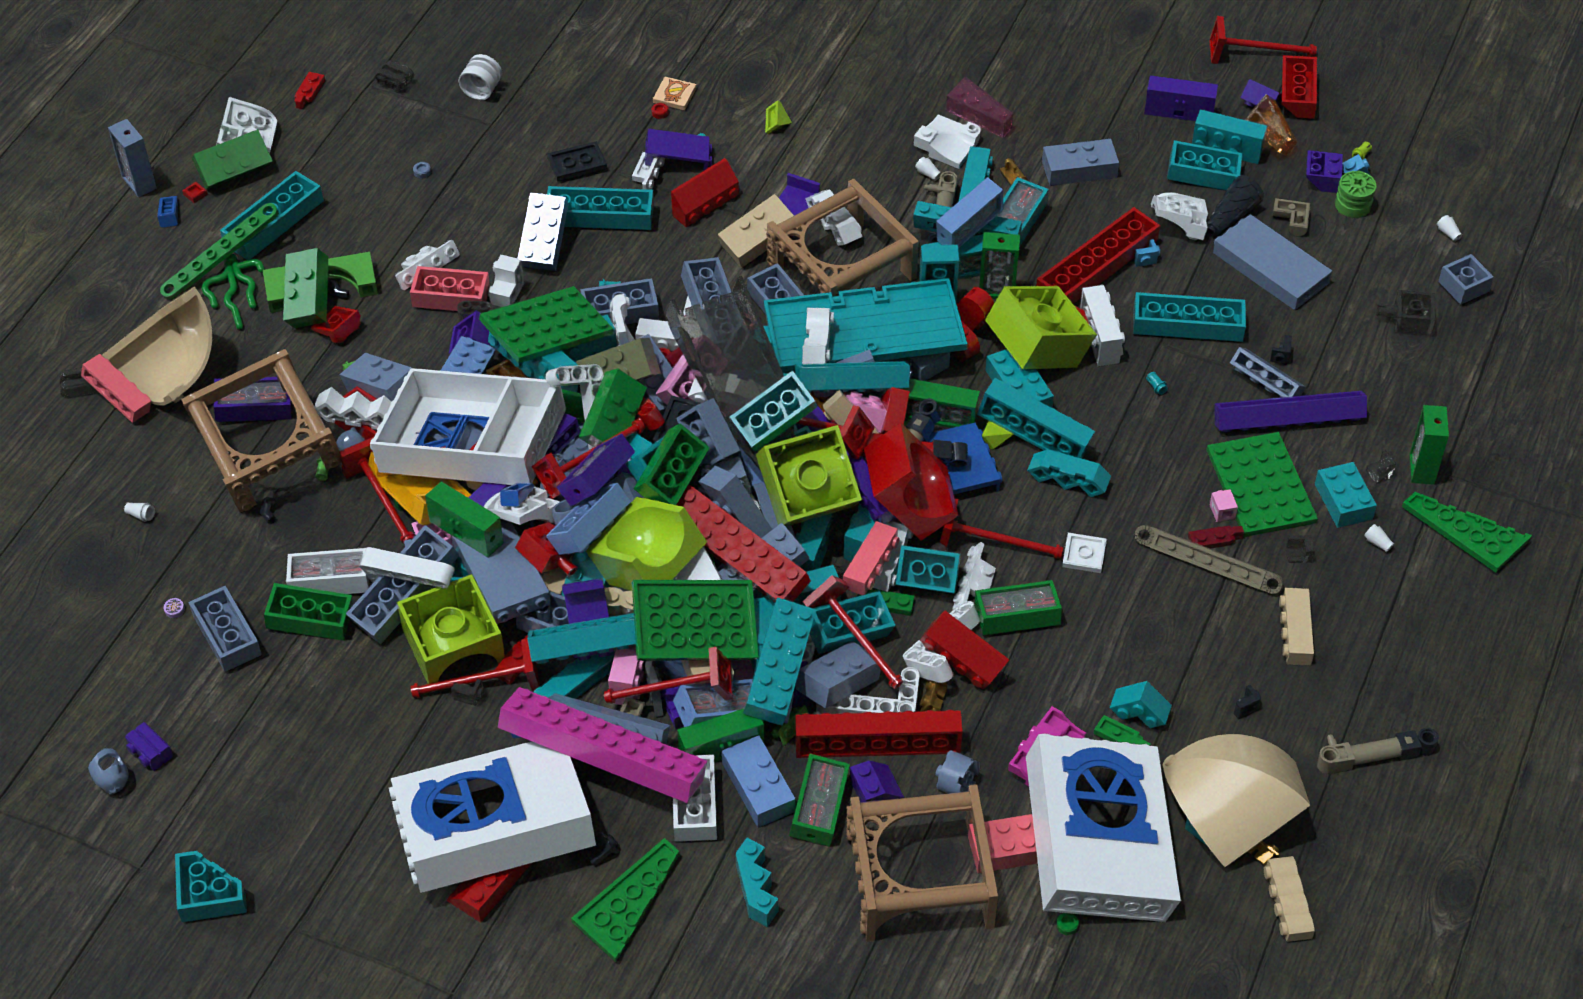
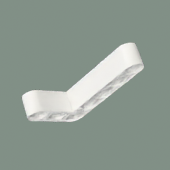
M597 364L562 366L549 370L546 374V381L550 386L554 387L580 385L584 418L586 420L604 375L602 368ZM588 444L589 450L594 448Z
M371 547L366 548L359 565L372 583L380 575L440 588H448L455 570L454 567L446 563Z
M971 601L961 603L949 613L970 630L980 622V617ZM917 641L903 654L907 667L916 668L921 678L943 683L953 677V672L946 657L928 650L920 641Z
M907 667L902 670L903 683L899 687L898 699L851 694L826 709L816 703V714H842L845 712L883 713V711L916 712L919 672L913 667Z

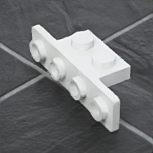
M643 152L632 174V181L643 183V189L652 190L654 179L658 178L659 168L664 165L665 158L653 156L651 166L645 165V152Z
M449 240L438 248L425 246L420 249L418 254L407 257L406 261L401 264L403 270L395 275L401 289L406 290L412 286L417 266L441 268L460 255L454 241Z
M982 542L972 546L968 551L967 556L969 557L963 567V577L958 583L959 589L953 599V610L961 603L966 602L969 594L975 597V590L990 589L996 568L980 559L984 547Z

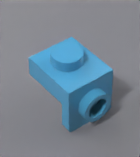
M1359 154L1342 163L1344 173L1361 171L1370 175L1368 168H1370L1366 158L1362 160Z
M1154 239L1150 240L1148 248L1136 249L1134 259L1136 267L1157 264L1160 248L1155 244Z

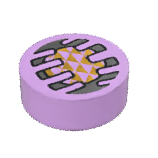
M172 598L165 602L164 611L168 617L177 618L184 613L185 607L180 599Z

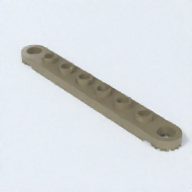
M1142 525L1135 531L1136 541L1152 549L1271 594L1277 593L1283 588V579L1273 572L1149 525ZM1146 529L1150 532L1148 540H1143L1140 537L1141 530ZM1270 578L1277 579L1279 584L1276 589H1271L1268 586Z

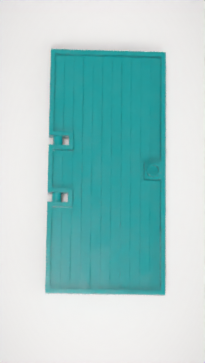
M949 278L882 286V291H876L875 287L839 291V296L833 297L832 293L829 292L764 300V311L779 373L795 371V364H802L804 341L806 338H809V334H806L807 308H831V312H834V323L830 325V361L826 363H836L869 349L874 361L967 350V341Z

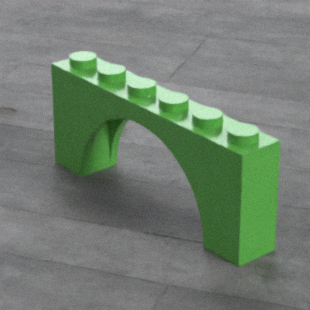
M370 252L328 259V277L349 282L356 288L360 298L378 295ZM285 266L263 270L270 313L284 311Z

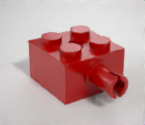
M547 522L524 530L515 548L540 573L560 567L570 577L577 571L578 567L569 560L572 554L559 555L546 537L555 525Z

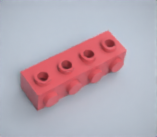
M98 354L82 365L81 376L132 423L150 411V398L143 394L133 382H130L120 370H117L101 354Z
M878 521L875 522L843 575V580L850 586L847 590L860 595H866L867 591L873 588L876 576L881 575L884 563L889 561L893 548L896 549L899 544L898 528Z

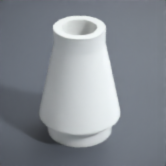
M922 157L915 166L919 173L934 181L938 180L941 172L938 171L929 158Z
M1446 215L1437 222L1438 229L1454 242L1462 237L1453 217Z
M128 502L124 508L126 514H130L144 522L150 521L155 514V509L150 503Z
M1375 524L1364 535L1367 541L1383 549L1385 552H1388L1394 545L1380 526L1377 527Z

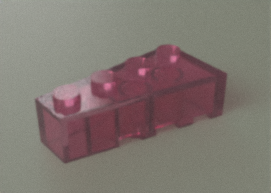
M964 77L947 95L946 111L1002 138L1012 129L1013 113L967 77Z

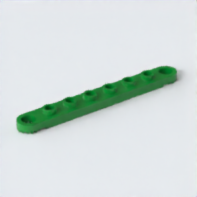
M272 203L264 204L167 280L160 288L164 298L175 299L182 291L187 290L267 227L271 221L276 220L279 214L277 207ZM267 210H273V212L270 215H265ZM174 287L171 293L166 292L167 289Z

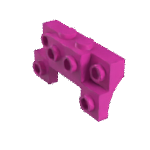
M1053 706L1037 727H1032L1028 739L1020 743L1018 752L1009 763L1008 770L1025 779V785L1029 786L1026 755L1039 734L1069 736L1081 739L1086 737V732L1075 726L1062 711Z

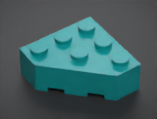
M198 851L175 854L177 911L181 922L247 912L246 893L241 880L226 873L223 868L204 858Z

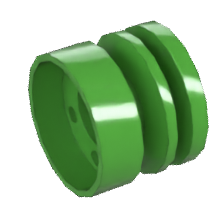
M1350 171L1341 176L1335 199L1336 209L1344 216L1351 218L1366 216L1372 208L1377 187L1374 178L1361 171Z

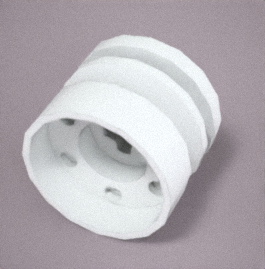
M482 54L475 55L461 73L458 80L459 86L467 96L476 100H486L500 81L502 69L493 58Z

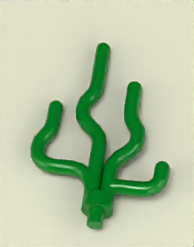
M231 254L223 260L224 272L205 280L202 284V292L209 298L211 307L216 309L218 307L217 298L209 290V287L228 278L230 288L224 296V304L232 311L236 328L241 330L243 329V323L237 305L231 302V298L237 290L236 278L248 284L246 297L249 307L254 309L256 308L253 295L256 288L253 278L242 274L241 270L256 266L257 270L262 273L265 268L258 259H250L238 263L237 256Z

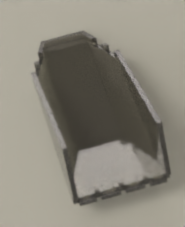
M739 276L732 292L719 297L721 303H719L717 298L702 302L704 309L701 308L700 304L685 308L686 315L684 316L683 311L678 309L676 301L673 299L670 301L666 316L672 335L707 400L714 398L737 444L760 470L756 457L760 450L754 452L732 422L730 416L782 379L784 375L742 276ZM794 425L765 446L796 437Z

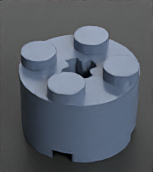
M950 750L947 753L944 764L939 765L935 775L938 777L937 789L947 794L968 792L969 785H975L976 783L973 781L974 775L979 774V762Z

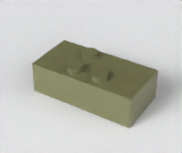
M639 338L576 361L578 365H599L603 370V375L607 371L618 368L636 381L661 374L650 338Z

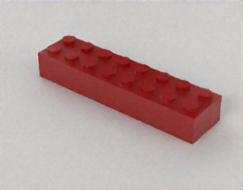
M1133 207L1038 277L1036 286H1059L1072 304L1081 299L1083 288L1098 286L1134 259L1136 249L1148 248L1149 242L1152 239L1155 242L1158 241L1160 225Z
M690 484L686 487L676 505L686 509L706 539L707 543L704 545L706 551L744 580H752V586L774 603L777 597L794 602L811 582L807 572Z
M927 710L923 712L886 711L883 713L845 712L842 714L804 713L796 715V758H808L809 754L821 757L935 755L947 754L950 750L961 753V711Z

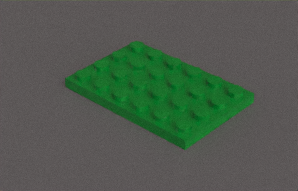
M574 286L484 312L479 316V320L518 364L613 335L614 330Z
M1279 432L1207 445V453L1223 490L1231 489L1238 506L1236 521L1239 526L1243 527V537L1317 523L1316 513Z
M633 580L631 582L637 661L709 660V648L717 647L729 660H756L759 658L752 580Z

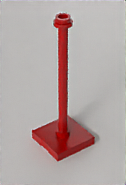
M1217 16L1209 40L1211 63L1218 64L1224 44L1308 53L1309 57L1315 56L1317 52V46L1313 44L1306 47L1226 38L1224 16Z
M853 405L844 425H838L846 451L852 458L859 459L875 426L859 406ZM806 417L797 422L798 424L820 429L838 425Z
M634 420L631 427L617 435L622 433L627 438L634 433L641 434L645 430V425L641 420ZM596 447L559 467L552 453L547 454L531 466L551 499L561 494L556 487L566 478L564 473L578 466Z
M374 437L339 451L342 470L346 479L364 471L402 535L400 538L401 542L404 543L405 540H412L415 535L413 532H408L368 464L370 452H373L370 448V442Z
M955 499L956 507L959 499ZM954 519L944 525L938 551L946 552L951 532L959 531L1053 554L1055 559L1061 558L1063 547L1059 544L1056 547L959 524Z
M833 575L830 576L802 602L810 608L829 604L890 680L888 685L894 689L898 688L903 683L902 676L900 674L896 675L836 601L850 586L846 581Z
M522 639L524 662H521V665L421 686L418 683H414L411 686V693L413 698H421L423 693L522 672L526 674L531 690L534 692L540 687L537 662L531 661L528 639Z
M717 647L709 648L710 672L618 691L610 688L604 691V699L606 703L613 704L616 702V699L710 680L711 687L725 701L732 700L731 661Z

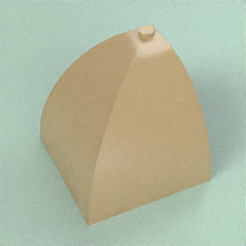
M195 286L162 307L102 354L130 382H133L143 394H146L152 404L166 405L172 401L176 403L184 397L182 393L199 378L209 359L212 345L211 320L205 302Z
M1226 734L1208 737L1188 745L1175 755L1168 756L1162 764L1170 789L1183 812L1224 867L1310 806L1296 762L1279 747L1253 736Z

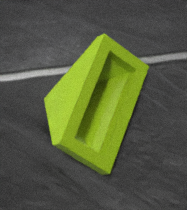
M777 100L766 109L765 133L770 134L792 123L780 101Z
M988 421L982 438L990 449H994L1011 437L1013 433Z

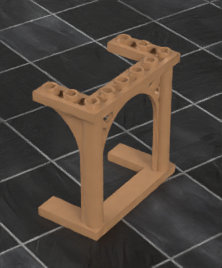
M855 179L848 181V188L779 224H776L774 221L767 223L766 247L768 264L773 266L778 263L783 269L784 253L789 261L794 263L799 268V271L805 274L810 282L820 289V293L831 292L832 297L839 296V291L850 290L862 279L901 259L900 271L910 281L917 278L919 241ZM847 205V210L861 227L863 226L865 210L896 240L893 244L867 258L848 265H834L818 260L808 251L804 242L805 234L812 224ZM789 236H798L800 239L792 240ZM827 269H831L834 273L828 277L824 272Z
M286 349L181 399L198 434L201 433L224 477L223 481L239 513L250 510L253 506L257 505L248 485L257 483L261 479L273 475L287 466L294 465L297 461L310 457L317 451L326 470L342 463L332 432L329 427H325L297 376ZM275 373L284 392H287L296 409L297 422L294 432L282 446L269 453L261 455L239 453L225 442L207 405ZM299 434L309 435V437L301 441L297 439ZM244 461H251L250 466L241 470V465Z
M969 785L968 792L860 803L859 797H850V806H847L846 836L847 841H851L853 856L858 857V861L855 862L856 875L860 874L861 880H858L859 894L863 893L864 899H861L860 929L861 934L866 936V942L875 941L877 929L887 920L903 913L925 909L983 903L982 911L985 928H994L998 893L977 785ZM966 811L968 833L969 824H973L983 883L916 889L895 882L883 871L877 858V845L882 833L891 824L906 817ZM887 818L886 822H882L881 820ZM868 822H874L879 826V829L872 831L865 825ZM868 836H872L874 840L869 842ZM874 872L879 874V877L874 879ZM880 882L888 884V888L884 892H877L875 890L876 885ZM893 889H897L899 891V893L893 892V894H891Z

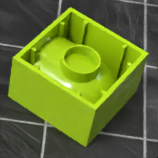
M1004 286L985 319L1022 369L1077 368L1097 336L1096 332L1059 286Z
M838 425L764 446L756 454L778 525L783 523L787 527L852 508L862 500Z
M636 497L626 507V510L617 516L613 524L607 527L601 536L595 539L585 551L609 585L632 591L631 582L633 580H672L707 541L684 507Z
M472 574L450 582L448 588L436 587L397 602L402 630L428 684L438 682L440 675L449 665L472 654H489L495 657L497 663L504 659L501 632Z

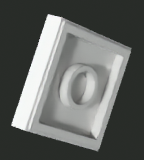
M1068 533L1062 567L1101 573L1106 538Z

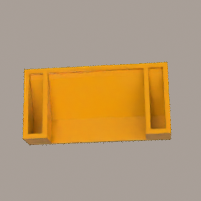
M370 452L368 464L380 485L420 525L431 524L429 522L425 495L441 481L466 497L471 496L455 479L381 473L378 471L377 464H375L373 452Z

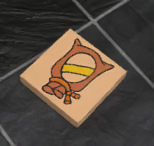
M664 77L653 97V103H664L668 107L685 110L696 90V84Z

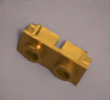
M1008 158L1005 160V167L1000 168V171L1010 185L1013 184L1017 177L1028 181L1013 159Z
M927 681L925 685L927 691L921 699L920 705L922 708L920 712L927 710L940 711L943 703L941 699L944 698L948 686L946 682Z
M1260 841L1247 851L1252 855L1258 849L1259 851L1254 857L1265 866L1268 859L1281 858L1279 853H1277L1279 849L1270 842L1266 844Z

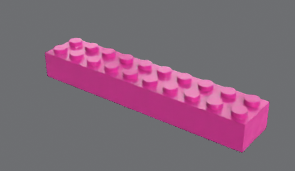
M519 687L500 709L498 728L687 803L704 780L707 766L706 760L625 729L622 726L589 715L566 704L556 702L528 689Z

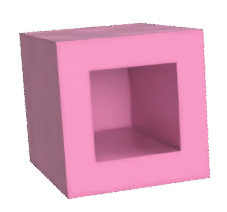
M1231 489L1213 492L1210 507L1216 522L1235 519L1238 506Z

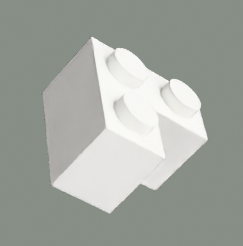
M500 255L498 261H495L493 265L495 281L493 286L489 287L488 296L490 297L491 305L505 307L514 304L524 285L521 259Z

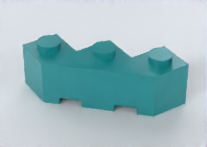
M1049 449L1035 453L1027 470L1038 482L1053 478L1064 490L1079 485L1090 497L1105 493L1111 475L1099 463Z
M746 838L736 852V868L749 918L768 927L779 912L778 898L767 893L772 886V873L761 867L765 861V847Z

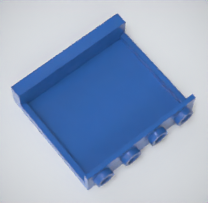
M976 423L933 432L926 441L932 442L934 439L951 441L952 443L963 442L968 445V465L964 467H953L949 463L946 465L953 495L991 485L995 486L996 491L1000 490L1002 475L1000 471L997 472L995 459L990 456L989 446L987 443H984L982 430L978 429Z

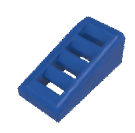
M177 196L160 198L157 216L160 227H170L178 224Z
M515 483L500 491L501 505L519 506L534 489V484Z

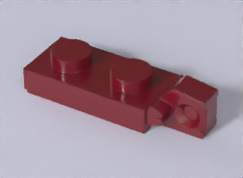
M1222 526L1188 532V538L1191 542L1209 549L1231 546V543L1235 542V540L1243 539L1244 535L1242 526H1233L1232 528L1231 526Z

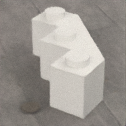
M824 190L805 199L810 208L834 194L831 190ZM845 207L820 219L824 230H832L837 245H845L862 237L861 226Z
M330 387L318 395L314 407L318 414L327 422L335 423V420L345 421L346 425L361 427L363 424L370 425L371 429H378V426L384 420L385 413L388 412L391 406V401L383 395L377 400L370 402L358 391L344 398L335 389Z

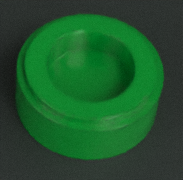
M1062 913L1057 918L1056 926L1061 934L1072 935L1077 931L1079 922L1074 914Z

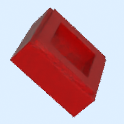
M197 182L182 190L183 195L193 203L208 195L207 190Z

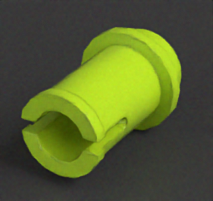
M1364 142L1359 148L1353 150L1352 157L1359 154L1363 160L1365 155L1372 150V145L1367 148L1370 143Z

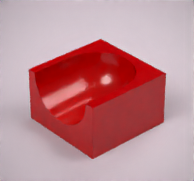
M899 423L864 448L874 498L920 540H923L958 516L947 466L902 423Z

